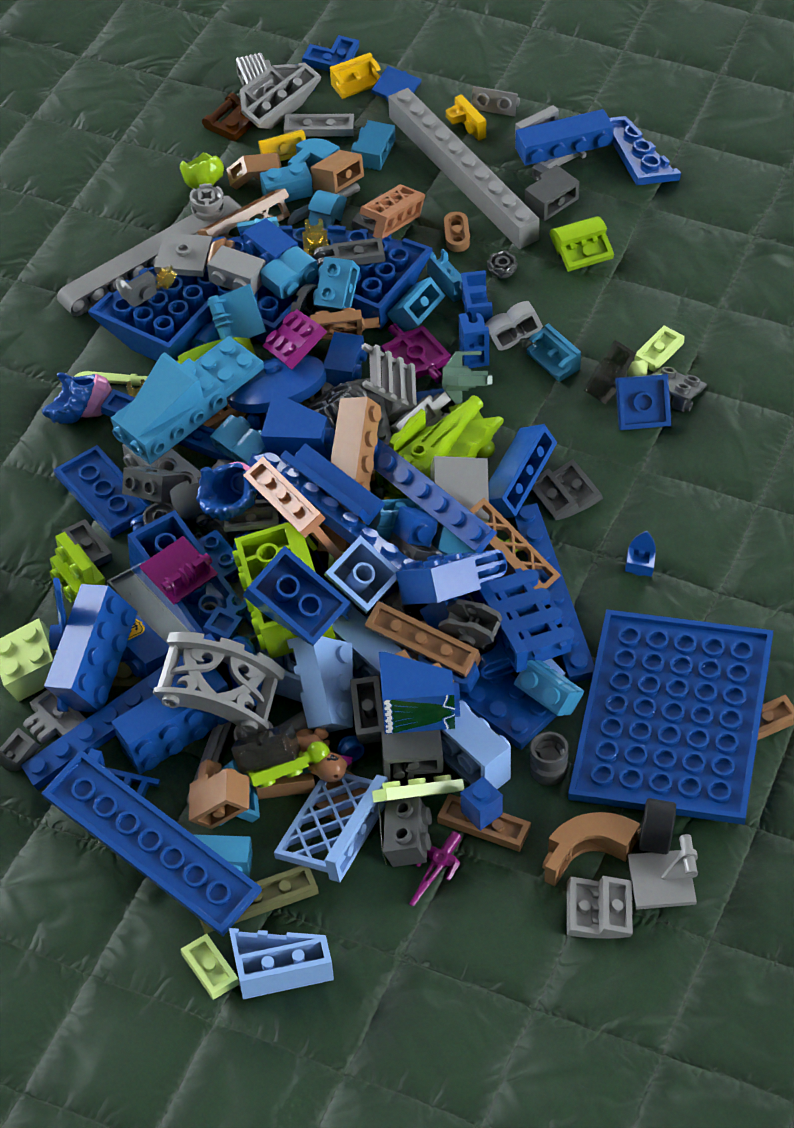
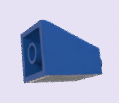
M379 652L385 734L455 729V717H460L459 682H453L452 670L388 652Z

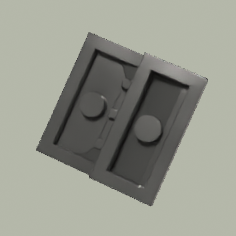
M574 459L553 473L548 468L538 476L532 487V491L555 520L577 514L603 499L600 491Z

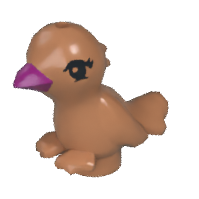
M316 728L315 731L310 729L298 731L294 737L288 740V743L278 742L276 744L271 761L298 750L305 752L308 746L315 741L324 742L329 747L330 741L324 740L328 737V732L325 728ZM330 752L316 764L309 762L308 770L323 781L337 782L344 777L346 768L351 764L353 757Z

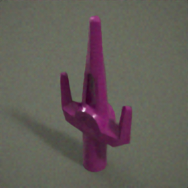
M452 831L441 849L431 846V849L427 850V857L432 861L410 901L411 906L417 903L440 871L447 866L451 867L446 880H451L460 865L456 856L452 855V852L462 838L459 833ZM434 868H436V870L433 872V874L431 875V877L428 879V877L430 876L432 870H433Z

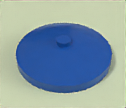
M305 355L291 370L276 357L263 360L264 369L229 395L227 402L231 408L244 413L268 412L273 393L280 394L297 403L303 402L317 393L325 384L327 375L324 364L316 357Z

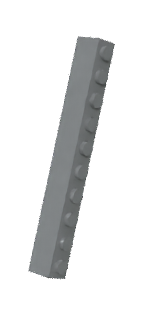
M409 88L388 96L389 118L518 249L539 240V218Z

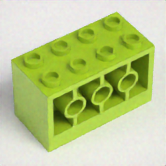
M289 522L234 539L237 550L232 551L239 570L238 574L244 591L284 546L315 571L306 539ZM246 599L261 650L267 649L271 659L294 652L293 648L289 649L287 640L297 638L298 636L263 614ZM332 625L322 635L323 637L336 639Z

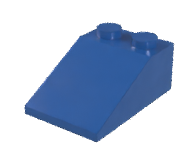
M286 546L277 553L243 594L263 614L311 646L316 644L351 603Z

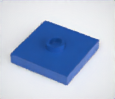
M668 374L615 378L619 430L671 426Z

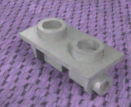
M473 86L471 105L476 110L515 117L516 107L519 106L520 98L517 97V93Z

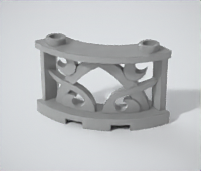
M169 633L167 643L170 646L158 686L154 687L153 694L161 700L163 705L169 708L187 707L206 711L229 720L247 733H256L257 731H267L270 724L267 722L277 683L283 680L285 669L261 652L256 656L245 651L244 644L221 637L220 642L204 639V634ZM181 656L183 657L184 666L177 667ZM202 658L211 659L212 662L203 664L204 660ZM221 662L229 664L230 673L240 687L227 692L216 693L201 673L215 669ZM238 668L246 672V674L244 673V675L242 676L239 673ZM187 674L181 677L176 684H184L186 688L171 687L174 675ZM263 682L259 692L256 688ZM252 697L257 701L255 712L251 711L254 707ZM244 705H248L251 710L245 708Z

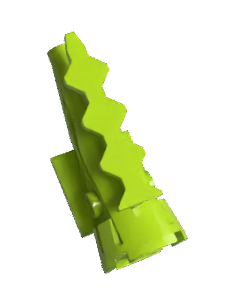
M472 395L466 402L434 426L426 427L425 411L420 409L414 417L411 416L407 420L405 426L398 433L391 437L389 447L430 478V465L434 456L476 458L478 451L492 440L493 435L503 424L504 419L498 416L473 420L483 407V402L479 397ZM375 471L376 483L379 487L384 485L388 490L385 494L387 497H390V499L409 498L380 473Z

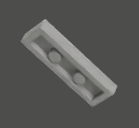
M285 114L284 134L302 129L305 132V137L354 136V114Z

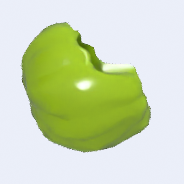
M202 153L190 162L182 161L180 163V170L187 186L192 189H198L199 185L205 183L214 186L215 182L223 177L224 165L219 157H212L207 153Z

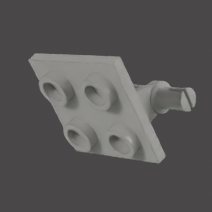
M681 835L679 837L681 850L669 851L667 855L653 852L628 854L636 910L696 905L693 877L698 875L696 867L698 855L697 851L693 849L691 835Z

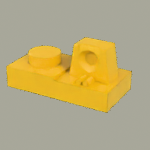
M462 94L456 96L455 105L446 110V118L452 124L462 122L467 132L472 134L478 141L486 138V119Z
M301 129L258 141L261 154L277 153L280 161L296 155V144L306 140L304 130Z

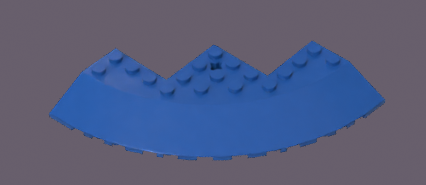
M307 225V228L293 229L292 226L278 227L298 243L299 248L314 259V251L317 247L375 238L373 234L368 233L367 229L349 231L346 230V226L328 225V229L314 228V225ZM239 232L240 236L227 239L235 242V250L246 253L243 247V232ZM391 235L382 239L385 262L358 265L360 271L351 308L361 310V315L364 319L379 317L380 328L378 329L381 330L390 320L386 314L410 287L417 282L433 252L432 247L406 238L402 241L392 239ZM221 236V237L214 238V239H213V242L216 241V240L225 238V237H224V236ZM207 266L204 277L155 273L154 267H145L138 271L139 275L135 278L147 271L152 273L155 277L156 295L133 307L116 290L114 293L108 292L88 311L92 318L131 350L155 361H158L159 357L165 352L178 361L177 356L192 348L191 342L202 327L213 321L210 308L207 305L208 298L215 295L219 297L233 290L211 283ZM317 275L310 283L318 285L319 276ZM261 285L254 297L266 332L252 337L253 339L265 343L267 336L283 324L284 318L291 311L293 301L297 302L299 297L296 295L297 292L287 298L280 299L264 285Z

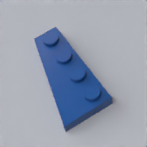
M626 116L609 118L614 126L613 145L636 185L680 180L681 172L677 168L672 169L670 167V161L664 155L660 156L655 151L656 147L651 141L648 142L642 138L643 133Z

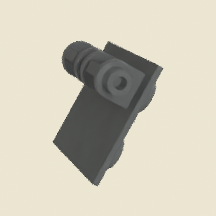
M660 367L651 374H668L670 406L672 405V408L682 412L691 410L693 402L690 400L707 386L698 377L682 375L671 367Z

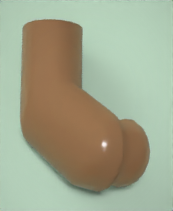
M227 238L214 241L210 247L207 264L222 245L235 249V242L227 240Z

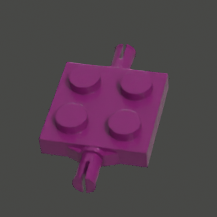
M395 323L390 325L388 331L395 338L382 345L381 351L384 353L386 351L392 352V357L395 359L402 357L407 365L410 363L415 364L416 380L425 375H430L436 383L442 382V373L438 368L447 364L451 354L423 325L403 332Z

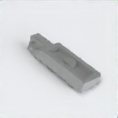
M446 392L438 393L433 398L431 395L422 398L417 403V406L398 419L390 427V430L393 434L398 433L405 426L407 420L411 416L414 417L420 409L425 411L426 427L433 426L443 414L441 408L451 399Z

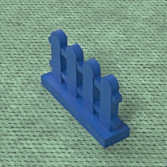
M521 568L515 569L514 574L480 583V590L471 592L475 602L483 603L500 612L503 619L495 637L516 673L527 669L528 657L533 656L535 660L541 658V653L553 649L567 650L568 645L573 643L575 635L574 630L570 627H557L562 622V611L557 607L545 608L550 603L551 593L545 588L534 590L533 587L539 582V574L533 569L524 571ZM521 590L525 591V593L509 598L507 597L508 594H512ZM533 609H536L537 611L535 613H531L522 617H519L518 615L520 613L527 612ZM546 628L549 630L548 632L538 634L532 637L530 635V633L543 630Z

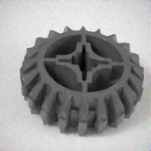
M347 381L344 384L340 383L338 386L332 387L328 391H324L323 394L310 401L309 405L305 407L326 416L331 428H334L335 431L340 399L367 397V393L359 382Z

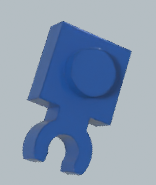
M229 594L226 599V608L216 607L204 625L203 632L206 634L211 633L218 640L221 637L231 640L242 624V617L240 616L247 611L246 599L241 605L235 606L233 605L235 594Z

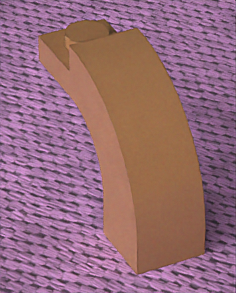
M605 812L583 814L566 821L549 837L548 854L542 866L545 869V882L556 886L570 862L578 855L589 851L605 852L626 862L628 854H631L639 841L640 823L618 814Z

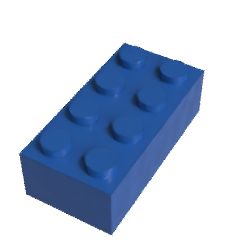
M81 584L44 687L75 711L96 713L102 709L108 700L114 677L117 674L118 666L138 611L109 586Z
M216 669L201 673L216 693L229 691L227 683ZM178 681L171 685V687L186 688L184 684L176 685ZM155 695L111 721L123 753L139 774L155 768L161 761L179 753L193 741L202 739L218 724L223 725L229 722V720L198 709L166 707Z

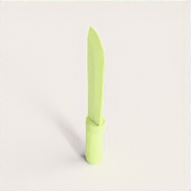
M92 371L80 372L74 376L98 374L107 378L109 383L130 384L132 386H143L148 377L138 376L137 374L126 375Z

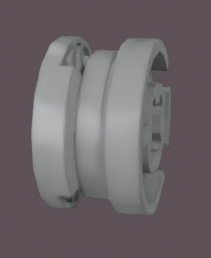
M205 183L199 185L198 189L193 188L190 192L191 211L197 219L210 221L217 219L224 213V196L219 186L215 188L212 184Z

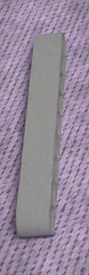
M224 196L225 210L217 219L210 221L200 220L191 214L65 285L57 294L58 302L73 316H80L86 313L108 292L114 293L118 290L116 281L126 279L130 281L139 275L138 271L145 267H154L164 233L198 235V230L242 207L230 196Z

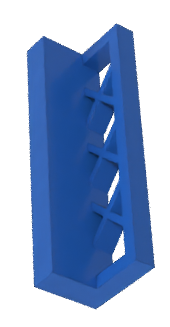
M306 443L295 456L286 450L280 456L291 468L296 469L304 478L317 485L320 490L335 499L341 506L355 514L368 526L386 505L382 500Z

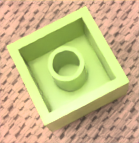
M39 618L0 638V676L3 686L18 702L45 688L44 684L57 650L50 649L49 629Z

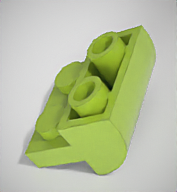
M599 216L550 230L549 234L558 255L561 254L568 272L610 260L614 257V252L606 235L607 227Z
M65 531L55 536L58 548L55 549L56 555L50 558L52 570L49 572L52 579L59 578L63 592L70 603L75 602L81 584L105 585V577L79 544L75 545Z

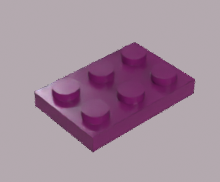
M296 309L284 318L283 324L277 330L272 331L267 336L263 347L292 370L327 331Z

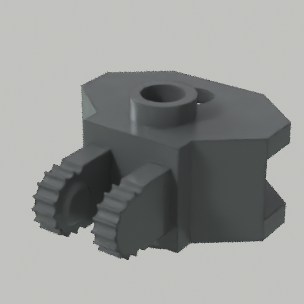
M460 599L449 602L446 606L449 613L448 618L439 623V630L474 648H481L483 652L492 650L495 643V635L503 619L500 612L483 603Z

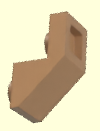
M277 153L242 156L226 170L230 186L237 190L253 176L260 180L261 172H266L271 168H282Z

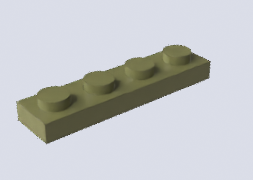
M299 866L255 882L261 886L262 892L235 923L319 894L318 886L310 868ZM200 920V923L205 934L214 931L211 927H209L202 920Z

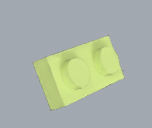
M208 934L181 948L182 956L213 1000L239 985V978Z

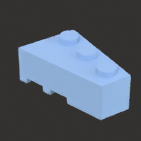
M323 636L314 646H311L299 637L287 640L289 649L293 648L297 662V666H294L295 675H300L304 691L300 693L308 729L325 728L330 733L352 728L353 702L350 679H353L352 643Z
M229 928L243 999L334 980L326 935L287 932V935L268 934V931L258 930L257 933L239 932V929Z

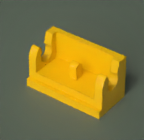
M371 53L331 66V85L342 99L371 89L380 78V75L377 73V71L381 70L380 66Z

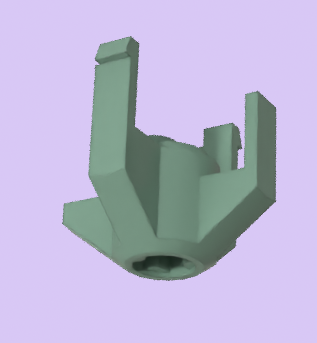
M456 351L442 369V387L455 405L462 403V391H469V389L476 388V386L492 384V375H488L487 370L471 371V368L468 366H462V355H481V351Z

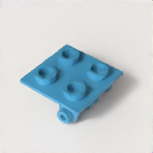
M250 284L219 297L215 295L208 298L207 305L210 308L212 320L215 323L220 340L228 336L231 338H252L266 332Z

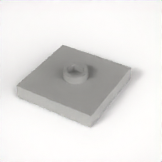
M164 233L154 265L155 273L204 277L210 247L213 243L212 236Z

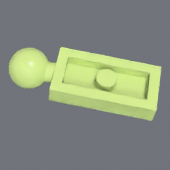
M663 326L634 354V361L627 368L628 376L647 375V369L655 372L684 344L685 336Z

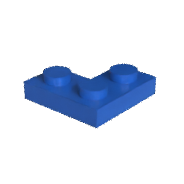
M338 35L331 49L309 44L302 57V63L330 72L331 66L354 58L359 49V40Z

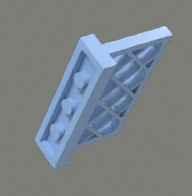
M345 773L344 777L339 780L343 785L328 791L326 789L327 782L320 779L274 851L275 858L327 872L330 880L341 882L377 822L379 806L381 813L385 808L386 801L373 803L372 791L383 789L382 783L388 782L385 776L376 775L371 780ZM360 787L367 789L364 794L353 797L351 793L352 790ZM347 793L349 799L336 804L333 803L331 798ZM328 801L330 806L314 812L313 807L316 803ZM353 806V814L340 818L339 811ZM334 814L335 821L320 825L318 819ZM315 822L316 828L301 833L300 828L303 824ZM337 828L341 829L342 832L339 836L327 840L326 832ZM321 835L323 842L307 847L305 840ZM301 842L304 848L293 853L286 851L289 846ZM325 849L328 850V855L324 861L314 859L311 856Z

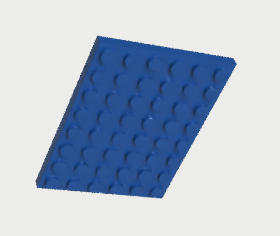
M606 609L568 793L569 800L644 811L646 800L652 798L675 802L676 815L745 825L774 630Z

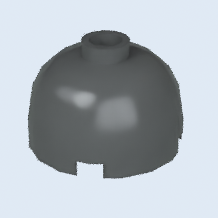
M197 477L198 483L190 485L189 480L170 490L171 502L174 510L182 519L197 522L198 525H204L213 521L210 515H206L202 511L199 502L196 500L201 477Z

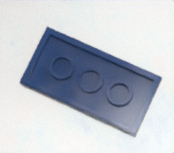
M98 445L53 469L58 480L110 538L130 528L131 520L142 515L146 508L152 505L147 499L122 494L123 472Z

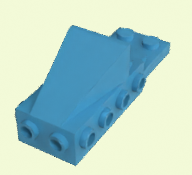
M230 336L226 337L195 362L188 358L182 364H179L164 352L159 357L135 399L111 417L114 428L112 432L118 441L125 444L137 456H140L151 465L228 405L227 397L263 370L264 363Z

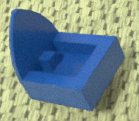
M647 531L639 534L631 541L627 552L625 571L638 576L646 575L652 577L656 546L652 536Z

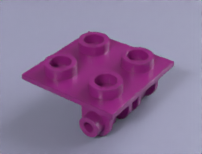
M184 536L139 565V568L173 605L218 575L210 565L212 563L211 557L208 554H200Z

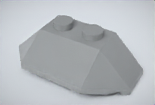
M298 63V65H272L240 89L242 114L258 128L272 129L285 119V114H291L303 105L320 82L321 76L306 63Z

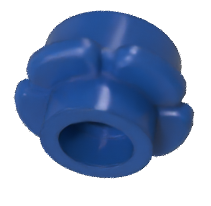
M352 735L346 736L340 741L337 751L339 752L338 755L353 757L352 762L362 757L365 748L363 744L360 745L357 736Z

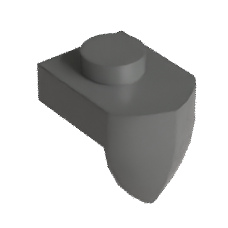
M149 271L129 283L125 280L116 281V287L121 297L133 307L140 305L157 294L155 277Z
M17 728L0 747V765L8 771L21 770V765L34 755L40 748V745L20 728Z

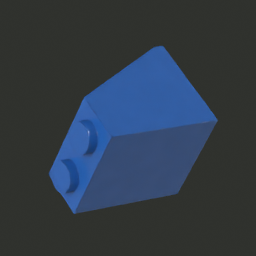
M273 393L260 436L267 451L276 454L279 458H281L280 456L285 450L295 456L306 443L331 462L335 431L334 428H331L328 418L280 394Z

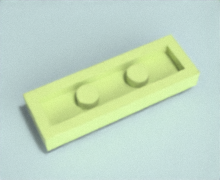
M451 775L433 777L434 782L426 783L425 778L408 780L407 786H400V781L382 783L383 789L372 791L373 803L463 791V779L451 780Z

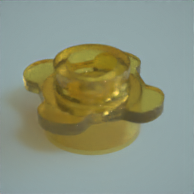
M172 265L166 268L162 267L155 278L158 282L156 285L157 289L163 287L168 290L177 275L172 270Z

